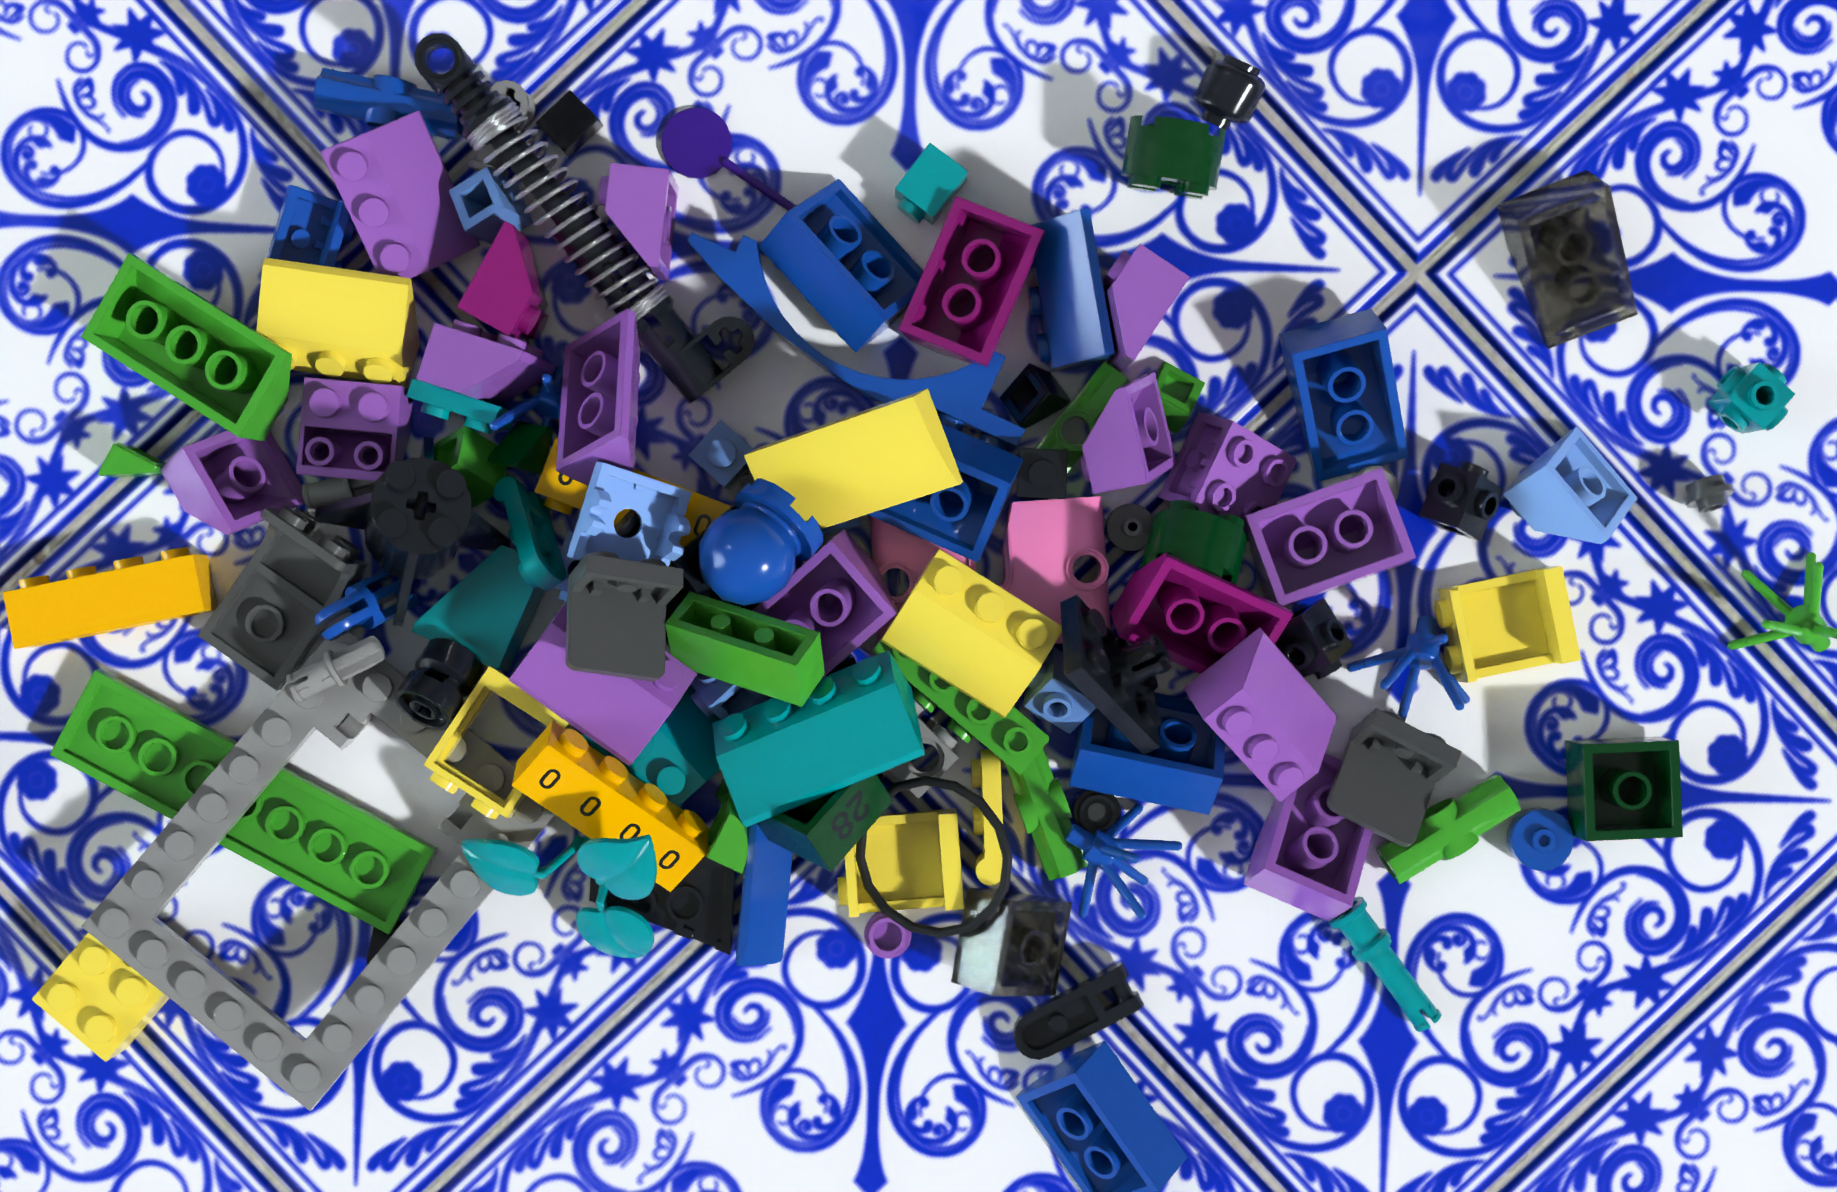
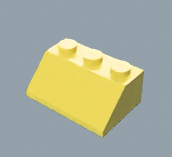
M272 258L264 259L256 331L292 353L291 370L322 374L328 377L371 381L377 384L407 386L420 346L411 278Z
M939 549L927 564L880 641L997 715L1005 718L1041 668L1062 633V626Z

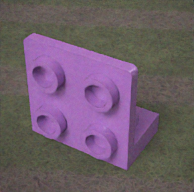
M1198 412L1176 458L1177 465L1172 467L1158 497L1168 503L1173 500L1189 501L1195 504L1199 511L1214 515L1232 514L1240 517L1245 522L1244 517L1246 515L1277 504L1296 464V458L1232 420ZM1245 522L1243 531H1244V533H1245L1246 536H1247V540L1249 541L1248 532H1247V527H1246V522Z

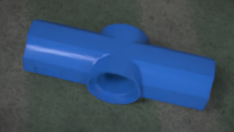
M322 68L320 75L317 76L314 88V108L318 111L363 120L365 124L376 128L420 110L431 136L455 141L460 139L463 126L459 119L462 115L454 116L451 112L454 105L446 106L444 104L445 94L438 96L433 91L417 88V85L387 75L377 74L374 75L373 79L350 72Z

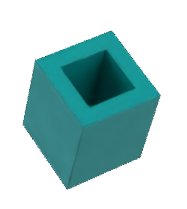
M929 143L895 188V197L900 200L897 205L898 209L918 224L924 218L933 225L967 181L968 171L932 143Z

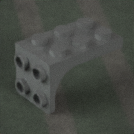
M283 506L281 509L265 508L261 513L260 517L269 523L261 544L197 635L275 690H281L287 682L286 674L295 671L327 625L325 623L316 627L314 622L315 615L330 604L344 598L346 588L355 584L368 566L367 563L357 557L361 550L339 535L333 538L323 534L318 530L321 522H315L314 516L298 507L292 510L287 506Z

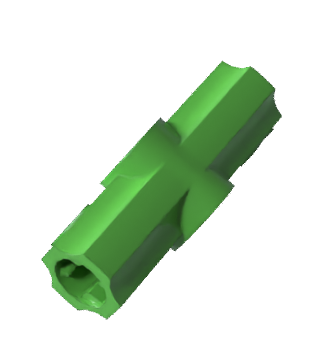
M1104 361L1035 448L1068 450V474L1082 456V446L1085 441L1078 445L1067 442L1062 435L1063 423L1068 418L1078 417L1087 424L1089 435L1115 389L1129 383V379Z
M1043 747L1021 775L1006 763L1005 765L1016 792L1013 794L1020 816L1027 833L1032 834L1044 872L1050 881L1077 873L1079 870L1087 867V864L1082 859L1081 849L1065 841L1066 834L1072 826L1070 822L1072 814L1058 778L1054 779L1048 763L1049 760Z
M1495 774L1456 799L1448 798L1426 809L1416 841L1409 847H1401L1388 840L1375 849L1382 864L1395 882L1402 884L1439 860H1450L1465 853L1478 843V836L1519 812L1521 808L1510 786L1500 775Z

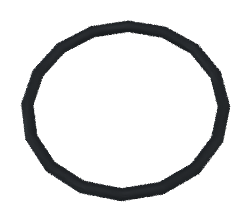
M921 776L894 783L886 789L891 798L900 791L926 785L953 790L975 804L996 832L1003 857L1000 885L988 907L967 923L943 928L914 923L892 909L873 885L865 859L866 832L856 844L855 855L864 889L884 915L910 932L938 938L971 932L995 914L1009 889L1012 853L1004 825L982 797L957 781Z

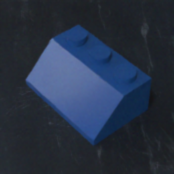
M837 179L786 212L758 246L773 262L775 267L786 276L805 297L807 302L819 312L855 353L879 336L907 310L923 274L921 267L840 179Z
M1090 208L1079 209L1032 224V226L1046 232L1031 266L1035 286L1027 287L1032 316L1040 315L1043 333L1035 335L1040 363L1048 362L1049 371L1052 373L1098 365L1104 361L1107 362L1115 354Z
M942 424L963 483L867 515L978 563L1008 498L1023 458Z
M1155 693L1156 706L1162 720L1161 725L1158 727L1160 748L1144 755L1097 708L1078 725L1072 754L1069 786L1206 815L1210 814L1223 781L1225 742L1203 720L1191 700Z
M1106 1041L1072 1054L1020 1091L1016 1096L1019 1103L1083 1192H1160L1187 1159V1155L1177 1143L1172 1133L1165 1126Z

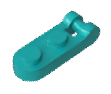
M506 476L502 478L494 488L493 497L506 508L511 526L508 532L509 537L517 548L521 562L518 565L519 573L532 588L539 587L545 591H550L566 579V570L548 509L544 506L545 501L533 492L526 493L524 485L514 477Z

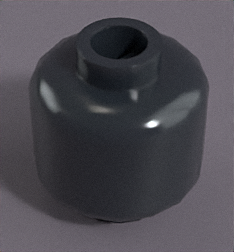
M1228 54L1225 55L1223 61L1219 59L1211 61L1194 94L1195 103L1205 109L1201 119L1225 130H1228L1231 122L1240 125L1248 123L1265 90V83L1258 77L1261 70Z

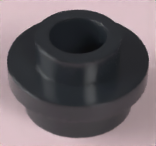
M1086 790L1079 795L1074 803L1073 817L1076 824L1088 832L1094 834L1099 829L1105 833L1120 819L1121 808L1114 795ZM1094 803H1100L1105 807V814L1099 820H1092L1088 816V809Z

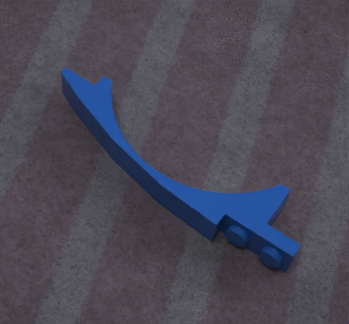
M691 232L687 240L688 243L729 290L781 339L847 387L880 405L928 388L942 424L960 432L963 426L980 433L979 440L1004 451L1007 446L1012 449L1018 447L1026 429L982 409L1006 356L994 351L988 367L971 363L956 371L920 379L882 378L852 370L827 358L810 346L783 317L768 289L762 269L760 248L757 246L756 240L743 235L736 252Z

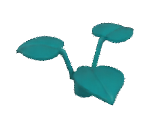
M649 834L628 839H590L586 835L585 837L575 836L571 845L544 867H539V859L534 852L516 843L494 839H464L462 841V851L479 878L496 891L516 896L534 893L538 887L537 878H547L577 852L579 867L587 876L595 879L599 885L596 899L597 908L583 907L576 915L577 928L582 937L597 950L621 958L645 957L654 944V933L648 921L631 909L621 906L608 907L606 903L608 890L615 896L627 900L643 899L651 893L656 881L657 862L653 842Z

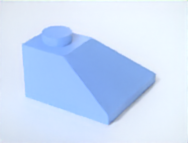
M1577 426L1524 469L1503 493L1514 513L1524 519L1534 531L1596 544H1602L1609 540L1637 500V496Z

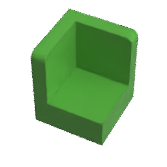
M463 426L435 443L434 460L447 464L464 476L466 487L471 495V507H475L493 497L494 488L505 477L507 467L488 462V457L497 447L496 444L469 427Z

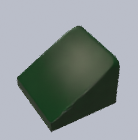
M518 421L488 457V462L541 474L546 462L554 428Z

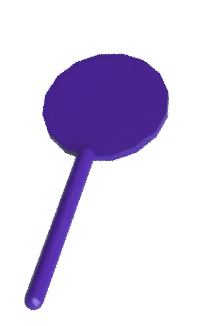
M688 108L676 113L667 122L662 133V152L666 162L676 173L687 178L704 179L716 174L724 167L787 211L797 206L729 160L732 152V136L727 124L717 113L705 108Z

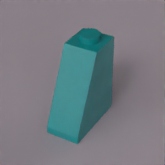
M501 545L414 623L411 632L429 640L445 638L457 642L476 655L481 663L491 666L496 670L509 672L545 590L539 587L532 588L524 581L518 570V565L521 562L517 548L515 550Z

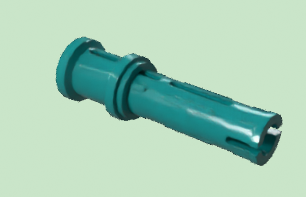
M1355 897L1351 908L1330 922L1328 921V923L1334 929L1339 928L1352 945V955L1361 963L1367 962L1412 1022L1415 1030L1421 1032L1430 1028L1431 1026L1422 1016L1420 1010L1434 1024L1441 1018V1012L1434 1006L1390 947L1392 943L1390 933L1385 928L1380 929L1366 911L1367 902L1363 897Z

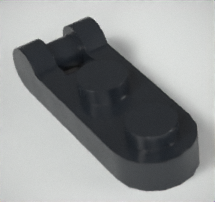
M1117 962L1104 968L1095 976L1021 1014L1013 1028V1037L1018 1050L1030 1059H1044L1141 1009L1144 1003L1138 991L1132 992L1126 980L1129 973L1123 962ZM1110 988L1116 1001L1103 1008L1097 994Z

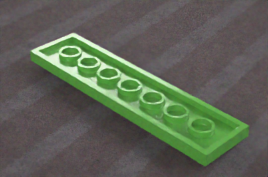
M100 669L94 670L50 755L160 814L173 819L235 746L237 741ZM285 766L219 843V845L387 934L393 932L438 849Z

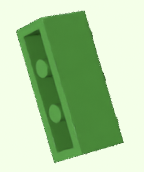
M694 592L688 593L665 623L671 655L694 672L800 707L804 705L825 674L820 632Z

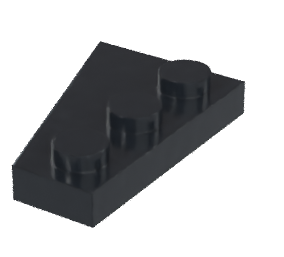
M704 856L671 892L656 882L651 893L639 900L622 899L612 894L609 890L607 891L606 903L608 907H626L642 915L648 922L674 931L673 933L682 937L692 938L715 947L714 949L731 955L736 871ZM590 877L589 901L596 903L599 885L595 879Z

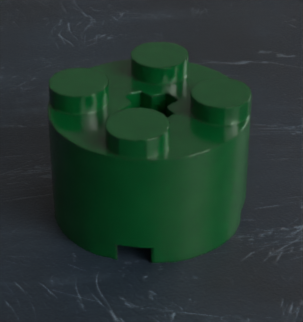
M1143 115L1131 116L1121 173L1123 177L1129 178L1127 188L1155 192L1156 189H1160L1161 185L1174 186L1175 196L1191 199H1202L1203 196H1208L1209 190L1217 189L1226 136L1225 129H1217L1213 132L1212 136L1209 135L1210 125L1201 122L1155 116L1154 124L1141 125Z
M1173 500L1170 502L1169 509L1160 511L1153 517L1140 569L1164 553H1168L1236 585L1247 543V536L1243 531L1245 522L1240 517L1232 514L1214 515L1199 511L1198 507L1189 501Z

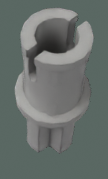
M330 478L311 484H303L302 494L308 511L314 514L316 507L371 493L376 481Z
M369 636L335 653L331 650L324 652V658L295 672L286 674L287 684L294 683L295 686L290 687V691L298 702H303L306 698L333 685L338 684L341 687L347 685L348 678L382 663L386 659L385 651L376 636Z

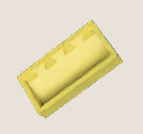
M928 388L760 446L744 455L755 481L757 478H762L790 493L796 498L790 506L805 522L813 516L820 529L963 483Z

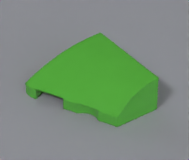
M723 778L715 794V797L722 805L708 832L706 857L742 874L748 856L747 827L745 828L739 818Z

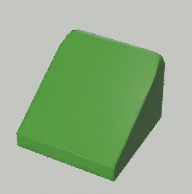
M1163 361L1156 373V379L1168 429L1173 433H1178L1190 417L1205 382Z
M117 443L112 445L98 475L113 478L163 475L160 470L166 463L133 445Z

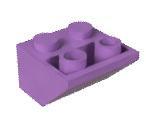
M454 320L452 328L434 323L416 379L499 406L543 382L542 376L544 374H550L551 377L554 376L557 366L542 360L543 350L526 345L527 343L500 333L496 336L483 331L482 328Z
M304 377L296 474L377 481L392 462L403 460L410 439L413 399L406 397L408 388L398 385Z

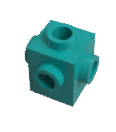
M1757 362L1742 367L1736 365L1720 379L1717 384L1718 391L1707 403L1719 413V418L1732 430L1744 434L1764 429L1769 431L1777 426L1787 415L1788 409L1785 405L1793 398L1795 393L1785 385L1787 382L1786 377L1772 365Z

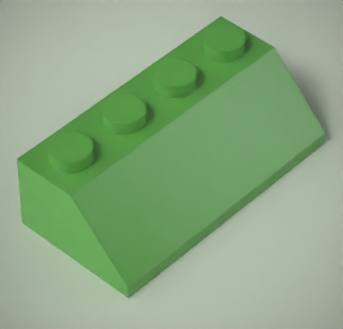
M128 253L81 337L237 437L264 441L288 401L292 353L136 255Z

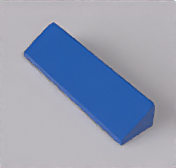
M756 823L748 827L747 834L748 856L743 876L735 960L737 966L776 964L781 962L783 958L793 853L769 841Z

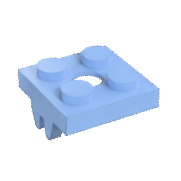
M596 461L567 557L581 561L587 553L606 551L615 553L620 559L638 562L646 559H656L665 562L666 566H669L671 560L675 561L683 555L684 548L679 544L680 538L688 535L691 530L688 519L684 517L692 492L604 462ZM624 509H632L640 517L638 532L629 538L619 536L614 528L616 515Z

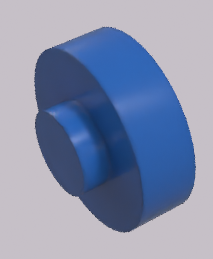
M1534 807L1520 812L1511 821L1507 831V845L1510 853L1520 864L1533 870L1548 871L1559 867L1567 860L1573 848V832L1567 820L1557 812L1546 808Z

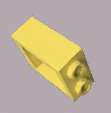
M489 666L423 765L433 771L429 778L432 782L452 794H455L458 788L462 789L475 798L471 803L474 809L495 821L499 814L505 818H511L525 794L513 788L508 797L504 799L446 762L493 692L546 726L552 721L565 729H570L572 725L510 682L509 677Z

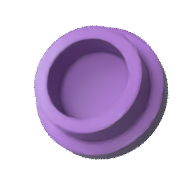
M882 912L874 914L865 926V943L868 949L878 957L895 958L904 953L911 942L912 932Z

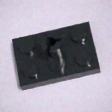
M1078 595L1060 602L1065 676L1143 755L1160 748L1158 727L1161 725L1162 720L1156 706L1154 690L1158 688L1156 674L1165 673L1171 668V665L1168 663L1170 657L1164 643L1157 635L1151 634L1143 638L1142 641L1129 646L1125 640L1116 637L1106 626L1100 612L1096 609L1091 610Z

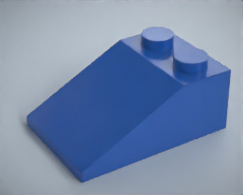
M1372 309L1279 334L1286 374L1316 482L1360 471L1369 466H1379L1409 457L1387 328Z

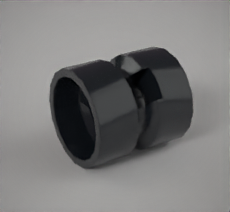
M434 638L424 648L416 661V669L408 673L396 691L394 699L402 712L412 720L431 729L445 730L463 706V698L471 694L484 672L483 665L476 655L457 642L445 638Z

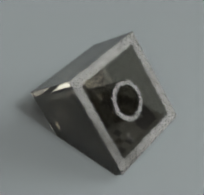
M967 888L961 924L967 923L986 909L997 889ZM1007 891L993 916L971 932L959 934L951 982L990 996H1055L1072 902Z

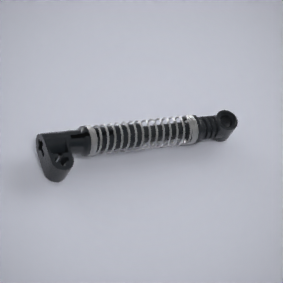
M435 33L424 37L418 43L414 53L415 66L420 75L438 96L446 95L443 99L446 106L454 105L451 109L453 115H462L459 122L463 126L462 135L467 140V143H470V146L475 151L489 144L493 146L495 150L483 160V163H488L498 154L505 161L503 165L494 171V176L499 175L508 167L511 168L515 175L504 184V188H508L520 180L525 188L514 197V201L520 200L529 192L535 198L524 209V213H529L539 205L546 211L535 221L534 225L538 226L549 218L554 221L555 225L545 233L544 238L553 236L558 242L555 250L563 249L568 256L565 258V263L573 261L578 267L575 275L583 273L588 279L585 287L588 288L593 285L598 293L595 295V300L603 298L608 305L605 307V312L613 310L617 315L627 308L635 312L639 343L689 404L703 395L748 358L755 344L754 334L750 326L742 319L733 316L721 317L696 336L673 309L674 299L669 295V292H666V288H663L662 284L655 287L658 283V278L650 280L646 275L648 266L639 267L636 263L638 254L630 255L626 251L628 241L621 243L618 241L616 236L619 229L609 230L606 226L609 217L600 218L596 214L599 204L589 205L586 203L580 207L588 198V192H581L571 198L569 197L577 187L578 179H571L562 185L559 184L568 173V167H560L549 172L557 162L558 154H551L541 160L539 159L546 151L548 142L541 141L529 147L537 137L538 129H529L519 134L527 124L528 117L522 116L523 110H519V106H516V102L510 96L500 95L497 90L489 91L493 85L489 80L482 82L485 75L482 71L474 72L477 65L454 38L443 33ZM441 48L451 50L455 58L452 69L445 74L434 73L429 68L430 55L435 50ZM522 121L519 127L515 130L513 125ZM532 134L526 142L523 140L524 137ZM539 147H542L540 151L535 155L533 151ZM552 159V161L545 167L544 163ZM561 173L560 176H559L557 179H555V178L553 177V176H555V175ZM572 185V186L565 192L564 189H565L566 187ZM617 269L618 273L611 278L609 274ZM621 276L623 277V279L615 283ZM627 282L628 285L621 290L619 287ZM631 288L633 289L632 292L625 295ZM637 294L638 297L631 303L629 299ZM649 311L652 312L674 339V342L669 346H666L643 317ZM726 328L730 332L738 329L742 334L737 340L741 348L735 353L728 348L721 352L730 363L721 370L699 341L707 335L714 345L717 346L722 340L719 335L721 329Z

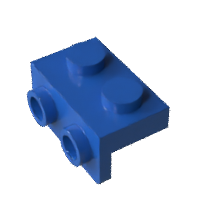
M288 185L266 258L342 268V262L336 260L342 242L347 244L350 241L355 227L344 201H337L294 185Z

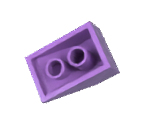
M1325 753L1319 772L1281 802L1275 797L1255 843L1243 885L1330 922L1353 906L1373 832L1328 808L1327 798L1341 760Z

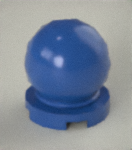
M757 478L752 485L748 482L735 496L737 509L727 510L708 526L699 542V569L704 582L722 600L743 606L768 601L782 591L795 571V561L807 562L824 543L823 532L815 518L811 516L805 522L790 506L796 498L778 485L762 478Z

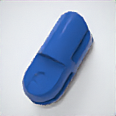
M381 570L347 587L345 597L322 609L315 615L314 622L316 627L349 611L352 615L326 629L321 636L326 640L332 641L361 626L364 629L370 630L394 618L396 603L380 611L379 607L398 596L400 579L371 593L370 589L395 576L387 573L385 570ZM416 594L409 596L407 610L420 604Z

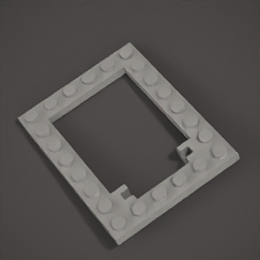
M351 632L332 641L325 639L301 668L324 658V652L328 650L335 653L360 641V639ZM386 660L348 678L347 685L343 687L338 684L333 685L306 698L303 702H298L290 691V687L295 686L294 683L286 684L81 926L309 1111L314 1109L494 889L479 878L462 851L307 1039L157 917L316 729L343 750L361 734L370 722L371 715L373 714L426 758L429 757L447 729L435 730L412 720L397 706L394 696L406 677ZM349 714L347 719L339 727H337L340 724V722L345 718V716ZM468 729L446 762L506 799L514 788L511 785L516 766L471 729ZM466 793L458 802L460 806L450 817L445 818L438 828L461 847L464 839H494L516 843L528 849L555 814L525 795L511 818H505L499 814L494 821L474 809L471 803L475 798Z

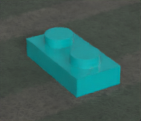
M413 378L406 396L423 402L420 412L444 420L449 419L451 412L466 416L463 426L488 434H492L493 431L490 429V423L510 411L500 406ZM513 421L501 428L510 431Z

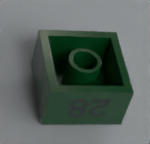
M1664 737L1565 740L1568 823L1574 837L1584 841L1683 837L1679 740Z
M876 774L757 824L769 841L831 872L891 805L893 800Z

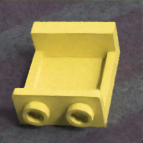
M1547 566L1438 589L1440 600H1436L1434 603L1435 615L1440 628H1446L1449 638V646L1444 648V659L1450 675L1455 674L1458 682L1470 683L1477 681L1478 678L1551 663L1564 664L1581 660L1562 566Z
M956 808L882 814L867 831L865 859L872 883L887 904L894 910L944 906L945 911L964 909ZM856 844L844 857L846 877H837L839 906L848 905L849 918L859 917L860 913L881 912L864 889L855 858Z

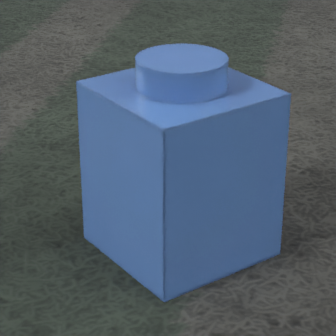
M487 166L450 189L449 193L465 232L492 245L504 221L514 225L519 231H522L534 222L530 212L524 213V209L527 207L524 198L522 197L520 200L514 201V197L521 191L518 183L515 182L510 187L504 188V184L510 179L501 173L494 176L495 170Z
M720 419L688 456L724 488L729 490L748 469L744 455L754 449Z

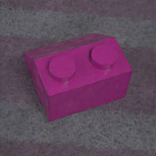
M504 221L457 307L498 332L527 343L530 338L536 340L542 333L549 317L544 313L548 303L530 240L514 225Z

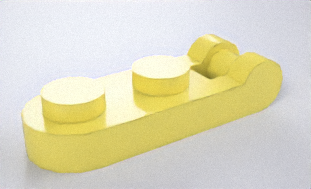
M980 749V759H971L972 788H981V797L1003 824L1001 761L991 750ZM972 807L973 835H982L983 852L977 856L974 862L976 876L985 885H995L1000 882L1003 859L996 832L980 809Z

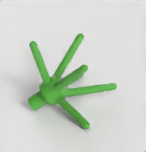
M1809 552L1806 555L1803 604L1791 608L1749 570L1742 571L1741 576L1786 617L1785 622L1764 620L1762 627L1771 631L1732 640L1727 643V647L1730 650L1793 636L1800 644H1809L1815 652H1823L1831 644L1828 637L1837 639V628L1827 626L1819 614L1824 566L1821 562H1816L1815 553Z

